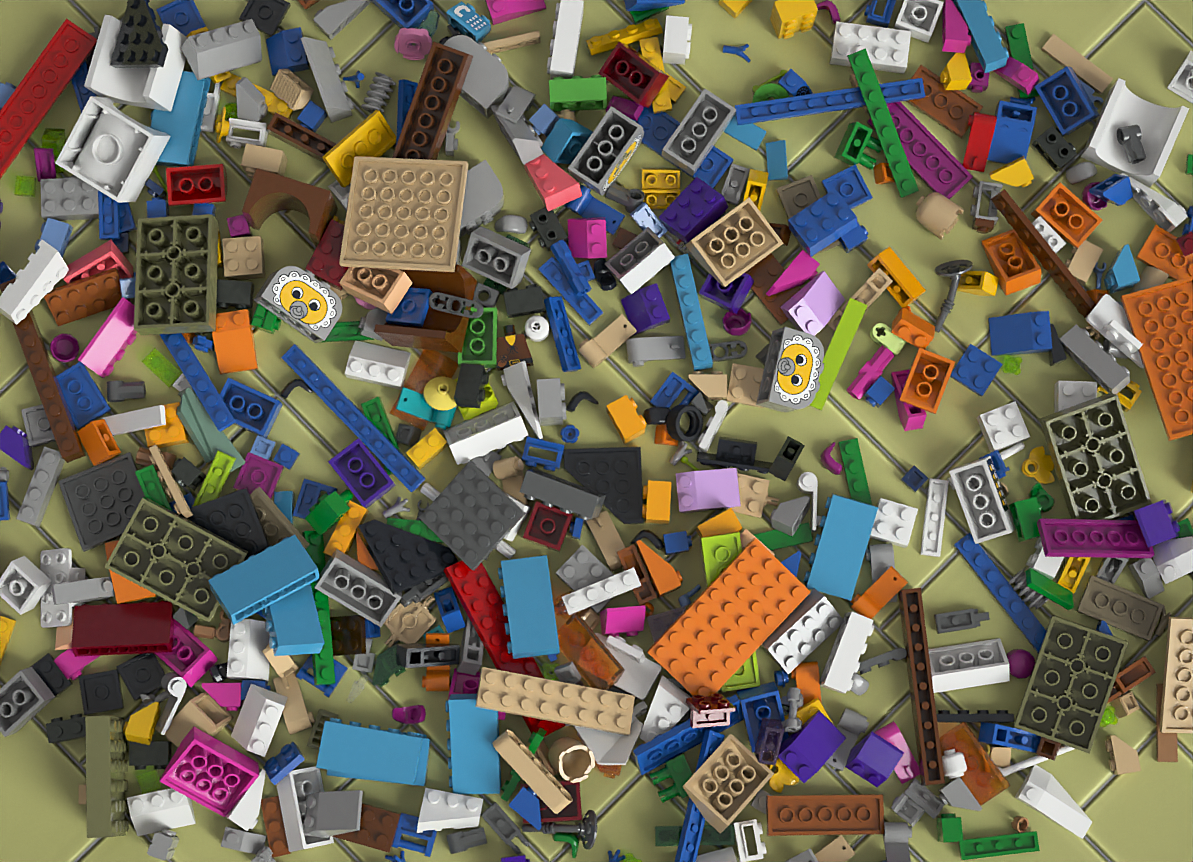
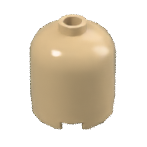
M938 192L930 193L926 197L922 196L916 203L918 206L916 210L918 222L940 240L944 239L943 233L948 234L958 222V214L962 215L964 213L962 207Z
M559 738L551 745L548 752L551 766L560 776L572 783L585 780L591 768L595 766L593 752L575 738Z

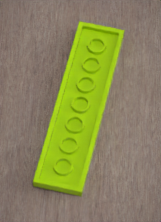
M740 532L700 537L707 587L742 551ZM756 651L721 687L722 692L760 686Z

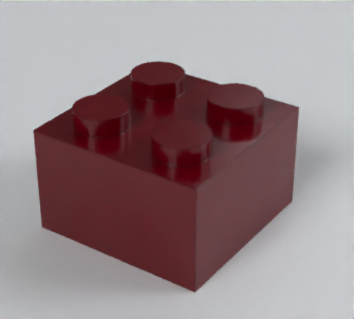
M536 501L523 539L560 553L573 514L562 512L560 509L549 507Z

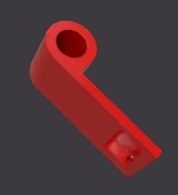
M973 112V115H969L967 126H970V135L962 163L965 169L979 172L985 171L997 116Z

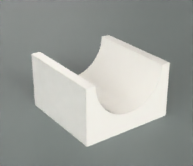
M105 15L84 87L99 97L110 98L114 103L171 112L186 61L181 46L187 37L170 24L163 23L161 30L163 34L162 40L168 47L164 67L115 68L110 66L122 21L113 16Z
M1118 78L1109 90L1099 113L1100 116H1098L1081 158L1118 174L1124 173L1143 185L1151 187L1163 171L1189 108L1185 106L1168 108L1145 101L1126 87L1125 80ZM1138 125L1142 134L1141 143L1146 155L1145 160L1136 164L1129 163L1124 146L1117 140L1118 128Z
M90 96L55 163L117 202H136L171 136L165 132L149 128L128 117L113 105L114 101L110 98Z

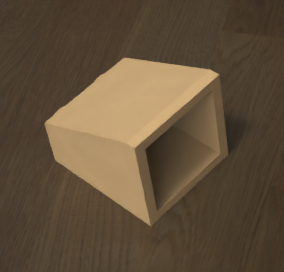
M205 691L191 699L172 720L165 735L170 742L179 747L193 726L215 737L234 717Z

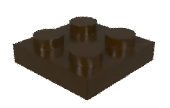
M361 615L330 617L333 656L366 654L365 618Z

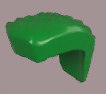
M1036 483L1028 493L1029 499L1037 498L1043 513L1052 509L1055 501L1042 488L1040 483Z
M556 832L552 834L554 841L570 843L572 846V858H576L579 846L577 836L571 832Z

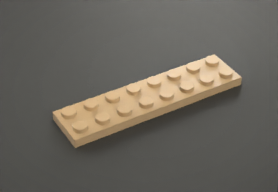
M482 667L475 707L629 735L635 696Z

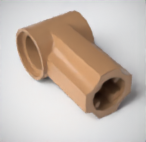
M140 447L135 463L147 467L153 465L149 458L151 455L150 450ZM161 451L172 471V466L177 456ZM156 465V466H155L156 471H160L159 468H158V466Z

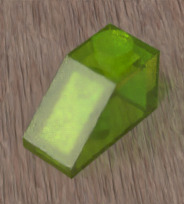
M46 128L41 139L42 148H53L55 162L66 143L65 129ZM55 163L56 173H64L65 169Z

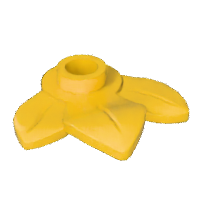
M226 107L222 108L221 115L218 114L215 120L216 143L221 142L222 136L228 135L229 121H225Z
M1043 446L1032 449L1029 458L1022 463L1021 469L1023 474L1027 477H1034L1037 482L1042 484L1054 482L1055 478L1051 473L1054 469V464L1051 456L1045 455ZM1028 465H1033L1034 471H1029Z
M779 758L777 760L770 759L765 763L770 770L772 766H776L774 775L769 779V786L772 790L781 793L784 785L792 786L799 782V778Z

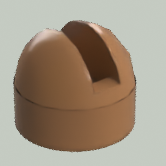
M1023 816L1013 818L1014 820L1011 822L1012 828L1020 833L1025 832L1029 826L1028 819Z

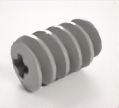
M375 72L378 77H373L372 81L374 83L369 86L371 90L366 93L369 97L364 98L363 101L366 104H362L361 108L369 113H373L375 110L384 113L385 111L381 106L388 105L384 99L391 98L386 93H393L394 90L389 86H396V83L390 77Z
M1023 568L1008 583H1016L1013 589H1021L1018 594L1019 596L1026 595L1023 602H1031L1028 606L1029 609L1033 607L1038 609L1049 599L1027 587L1026 572H1024L1025 568Z

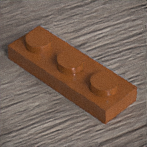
M279 796L261 799L269 848L273 852L272 857L291 854L288 849Z

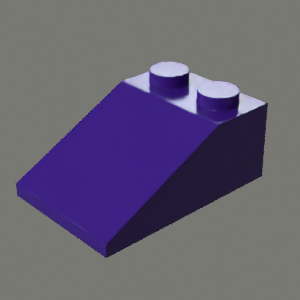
M1165 499L1134 511L1148 547L1179 536V524L1177 520H1173L1171 515L1173 513L1172 506Z
M819 710L802 725V730L794 732L776 748L777 757L805 783L820 770L846 737Z

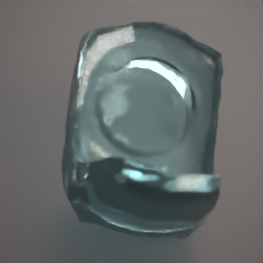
M430 10L416 29H426L432 38L439 24L440 15L438 12Z

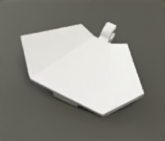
M642 701L633 708L629 735L574 726V728L578 732L577 735L582 743L593 752L597 764L626 765L643 728V724L637 717L647 713L646 709L648 707Z

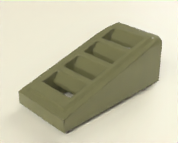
M319 709L307 743L308 747L318 750L320 749V744L314 742V739L321 740L322 736L316 734L317 731L323 732V728L319 727L320 723L324 724L325 720L321 719L322 716L338 718V714Z

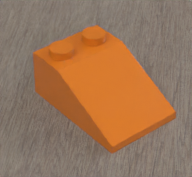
M1061 182L1050 191L1031 213L1036 219L1041 216L1062 239L1076 248H1079L1103 221Z
M1014 229L981 241L994 275L999 278L998 284L1006 296L1041 283V268L1027 245L1019 238Z
M248 309L216 314V331L212 332L220 375L258 369L253 328L250 325L251 314Z
M919 348L899 400L936 414L955 361Z
M119 540L105 543L107 561ZM109 570L117 604L156 596L153 592Z
M641 540L636 541L635 545L658 596L662 597L680 589L683 579L679 570L675 571L669 563Z

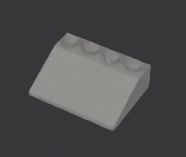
M302 37V44L331 123L353 116L351 110L354 109L351 98H346L345 92H348L345 81L341 82L338 75L342 73L339 65H334L332 58L336 56L332 46L328 48L326 41Z

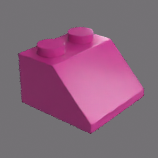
M605 217L567 219L568 247L573 257L607 258Z
M645 605L607 608L601 611L602 635H607L608 637L611 635L614 638L626 633L627 637L638 636V632L644 631Z

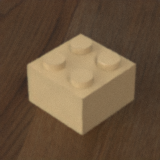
M246 143L241 166L250 178L254 177L257 168L284 176L288 160L282 150Z
M261 236L222 239L224 276L227 280L265 278L264 242Z

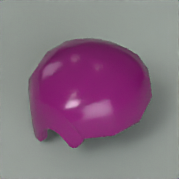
M1100 182L1088 184L1082 192L1083 203L1094 211L1107 207V202L1089 192V189Z
M742 308L739 309L737 315L730 311L726 312L722 318L724 330L733 336H741L747 333L751 327L750 312L747 314Z
M62 333L55 336L51 341L50 352L57 361L70 362L77 357L79 344L77 339L71 334Z
M1013 649L1008 652L1006 656L1009 662V673L1017 679H1026L1031 676L1035 665L1033 655L1024 649Z

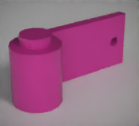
M68 649L60 654L54 662L67 680L72 679L74 681L79 678L78 676L82 675L81 671L99 656L75 657L73 650Z
M894 721L874 732L904 752L894 768L901 784L920 775L919 766Z

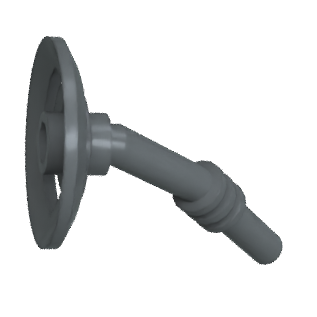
M969 260L949 261L935 268V274L952 279L947 299H944L945 303H942L943 307L940 308L941 312L934 325L935 332L937 333L940 332L947 315L951 313L950 310L955 305L953 302L961 274L966 273L973 267V263Z
M588 810L583 817L582 823L578 825L544 822L542 828L538 831L531 824H523L522 831L543 832V834H555L556 832L578 833V835H581L583 847L590 850L596 840L597 817L593 810Z

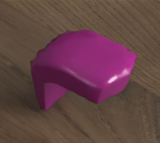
M825 0L816 4L818 10L826 9L829 11L832 24H836V21L840 22L838 9L832 1Z
M832 442L820 455V461L832 474L840 475L842 465L837 463L830 455L836 444Z
M423 705L393 708L392 717L399 723L411 725L423 722L426 717V711Z

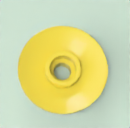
M449 377L431 379L424 387L425 401L429 406L437 410L453 409L457 406L454 399L457 382Z

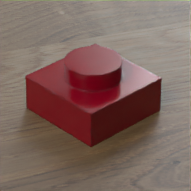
M1192 230L1176 238L1184 257L1193 253Z

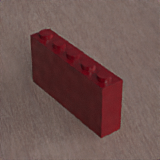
M143 601L131 604L103 603L100 605L83 604L81 606H74L71 648L75 657L173 652V615L175 614L173 604L168 601L153 603Z

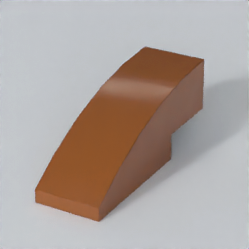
M633 544L617 551L616 553L623 570L626 571L634 567L641 583L640 587L632 589L638 604L641 605L657 598L635 545Z
M1145 656L1117 673L1107 704L1156 673Z

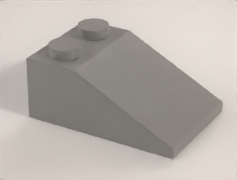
M328 791L308 794L304 834L324 838L360 830L363 791Z

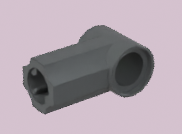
M1138 125L1117 129V140L1124 146L1128 161L1132 164L1146 159L1141 143V129Z
M612 182L606 192V197L624 205L626 211L632 213L644 202L645 194L639 189L628 190Z
M144 381L107 382L108 402L143 399L146 396Z
M484 827L446 835L450 854L487 844Z

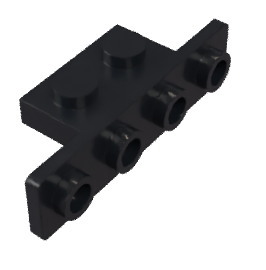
M719 437L717 454L697 452L696 460L702 465L716 464L722 468L737 467L742 471H749V469L757 470V472L767 474L773 464L772 462L755 460L757 442Z

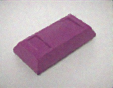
M613 95L606 108V112L612 106L630 119L637 121L644 106L637 104L633 100Z
M34 148L38 182H41L40 179H56L53 148Z

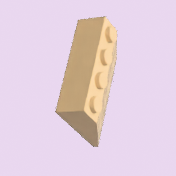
M749 197L689 241L685 246L694 258L723 287H726L784 243Z
M730 734L684 784L683 788L705 820L721 834L774 775V772Z

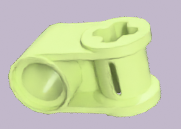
M883 323L876 324L870 331V338L878 345L892 351L895 357H897L907 341L891 333V328ZM879 329L882 330L880 337L876 335Z

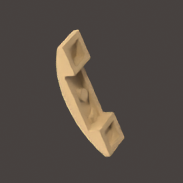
M878 268L851 298L868 305L867 310L893 280ZM848 301L827 323L834 331H836Z

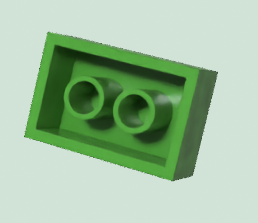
M593 75L590 78L573 76L572 79L554 77L553 80H549L550 108L554 112L570 109V111L606 109V77L601 75Z
M471 307L472 312H477L476 308ZM483 308V314L479 318H469L462 353H458L459 368L461 363L484 365V368H497V308Z

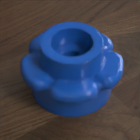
M567 425L561 430L562 440L565 443H575L578 440L579 430L574 425Z
M782 668L779 671H774L776 686L784 688L785 683H789L788 674Z

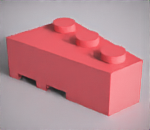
M543 154L524 165L526 173L548 212L582 196L579 183L546 155Z
M109 240L67 265L69 271L63 279L68 284L115 267L121 279L134 277L132 264L114 242Z

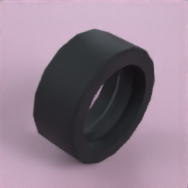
M677 405L668 413L666 427L673 439L686 442L693 441L702 431L703 418L701 412L692 405ZM684 412L688 414L690 419V425L685 434L680 430V419Z

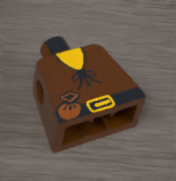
M514 325L503 326L504 337L497 338V370L503 371V369L522 361L526 362L527 367L534 366L524 334H516Z

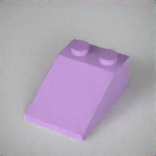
M822 271L780 308L798 331L815 336L829 322L845 301V298L825 271Z
M737 468L676 473L679 512L693 513L741 507Z

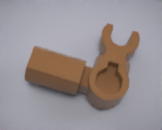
M221 610L219 616L222 621L219 623L218 629L215 626L195 624L194 636L214 639L215 637L221 642H228L230 640L231 621L229 618H224L225 611Z

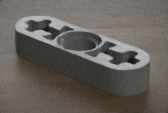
M435 292L429 297V305L435 310L475 319L483 314V306L478 301ZM440 299L447 301L446 305L438 304L435 300ZM455 300L460 302V308L457 311H454L452 308V303ZM466 306L474 307L477 309V312L465 310Z
M739 340L709 344V348H712L711 356L713 362L741 359L747 353V345ZM736 345L744 348L740 355L737 351L731 352V356H728L727 346H731L730 350L736 349ZM717 347H722L725 350L723 357H717L714 354V350Z

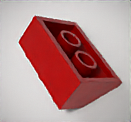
M224 164L166 168L168 206L226 202L228 187L227 172Z

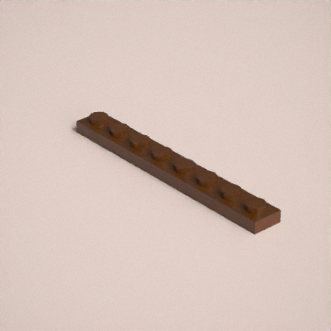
M1004 189L990 199L995 207L1017 232L1019 238L1028 246L1031 253L1036 256L1042 267L1051 275L1054 282L1077 308V311L1086 318L1095 307V302L1008 192Z

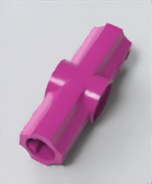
M881 346L872 359L867 361L858 372L859 375L846 390L853 398L860 400L868 388L878 380L884 368L895 356L892 351Z

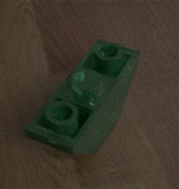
M396 645L378 655L372 680L374 687L379 685L381 688L390 682V677L393 675L398 677L406 671L404 667L396 664Z

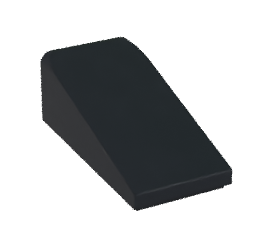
M1050 324L1052 349L1049 351L1050 366H1054L1064 362L1067 357L1054 324Z

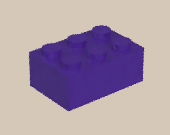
M696 177L658 218L671 234L687 244L710 227L729 206L722 194Z
M359 438L328 461L366 509L396 486Z

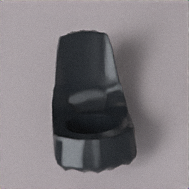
M600 258L594 264L595 280L603 291L612 290L617 286L616 279L605 265L607 262L605 258Z
M294 379L284 387L280 397L286 399L291 391L298 386L309 393H313V390L303 380Z
M580 391L571 398L566 406V410L569 412L575 411L583 399L594 404H599V402L590 393Z
M647 408L642 415L646 425H666L670 408Z
M650 530L640 531L630 542L634 544L636 541L646 537L655 545L656 549L664 548L659 537Z
M228 662L209 668L214 682L219 683L227 678Z

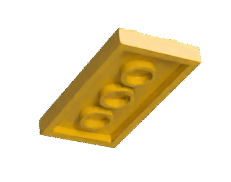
M375 110L329 150L322 159L340 186L346 188L351 183L354 157H380L396 143L397 137L381 112Z

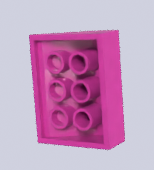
M193 726L177 748L162 774L160 782L219 815L226 817L259 777V765L253 759Z

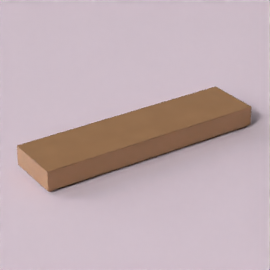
M1157 683V762H1178L1177 733H1161L1159 731L1163 684Z

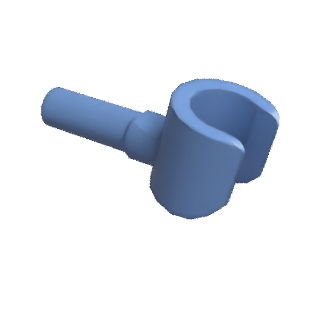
M1098 262L1093 269L1097 277L1096 289H1101V277L1106 269L1105 262L1102 265V269L1097 267Z
M699 584L690 592L679 597L678 601L681 607L691 604L689 597L701 589Z

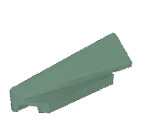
M188 387L180 391L178 395L181 397L180 406L177 407V415L205 462L212 461L217 450H220L236 458L230 472L244 465L245 460L225 433L217 429L192 389Z

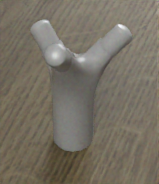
M685 441L680 442L676 453L669 460L674 466L682 456L692 453L691 449L685 450L688 445Z
M398 497L392 507L382 512L384 517L387 519L401 511L410 512V508L403 507L408 502V499L406 498L401 501L402 498Z

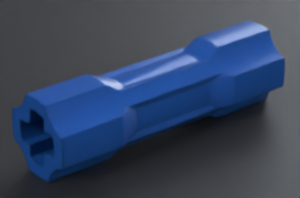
M559 240L552 244L550 249L566 274L576 296L580 297L588 293L592 288L579 269L566 242Z

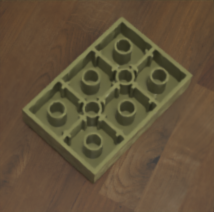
M212 214L138 219L134 330L140 335L216 331L219 221Z
M1108 393L1039 418L1071 519L1109 520L1152 504L1118 395Z
M144 496L107 561L105 568L210 622L219 606V602L212 593L208 580L212 579L216 574L229 570L233 565L242 563L248 551Z
M1052 615L1017 713L1014 727L1090 754L1128 641Z
M85 716L87 838L125 836L129 830V822L125 816V812H128L129 807L128 801L125 800V792H128V780H125V772H128V762L125 760L128 743L124 741L123 728L126 722L124 717Z

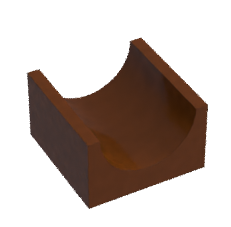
M257 168L242 213L253 229L260 230L264 221L276 212L283 210L301 212L310 219L308 233L317 248L331 220L336 216L338 207L329 190Z
M455 265V272L399 269L405 272L412 281L410 288L430 289L433 293H445L473 300L477 280L461 265ZM440 299L435 300L438 304L446 305L447 301ZM455 300L452 303V308L454 311H457L460 308V302L458 300ZM429 305L423 327L395 325L386 322L384 325L376 324L374 332L391 346L462 353L469 318L435 310ZM466 306L465 310L471 311V307Z

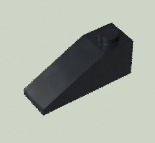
M397 644L396 664L404 668L458 665L460 645Z

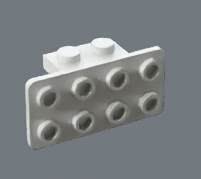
M1105 294L1086 317V321L1140 368H1144L1138 351L1143 344L1133 336L1124 308L1110 295Z
M70 548L43 550L40 554V570L52 582L41 597V627L70 626L72 624V607L81 606L85 602L54 605L51 585L85 580V568L72 567V551Z
M599 633L593 634L577 662L580 668L641 700L646 698L661 672V666L645 658L642 652L643 649L633 644L630 646L619 636L614 638L609 635L607 638Z

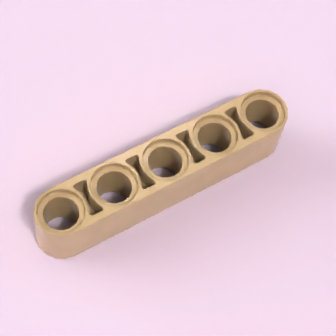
M507 729L493 741L492 744L496 751L554 813L558 814L573 801L569 792L511 730Z

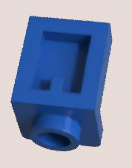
M998 450L979 458L991 457L998 479L1005 477V472L1010 470L1009 466H1005Z

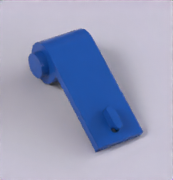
M581 185L582 196L566 203L564 206L583 218L605 217L606 231L614 235L625 215L594 198L590 194L591 190Z

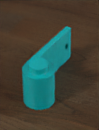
M402 387L396 409L432 422L438 429L446 430V427H451L457 406L445 411L434 409L427 404L423 394Z

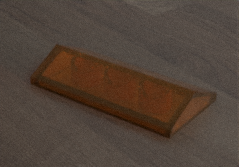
M424 349L404 387L424 395V387L431 379L436 377H449L452 379L458 368V363L440 352ZM398 396L390 414L424 431L429 421L397 410Z
M577 612L574 613L557 631L559 649L570 662L574 663L580 675L591 688L608 690L618 682L625 669Z
M965 722L960 723L939 737L942 756L944 751L950 749L963 753L967 770L960 778L980 806L1011 786Z

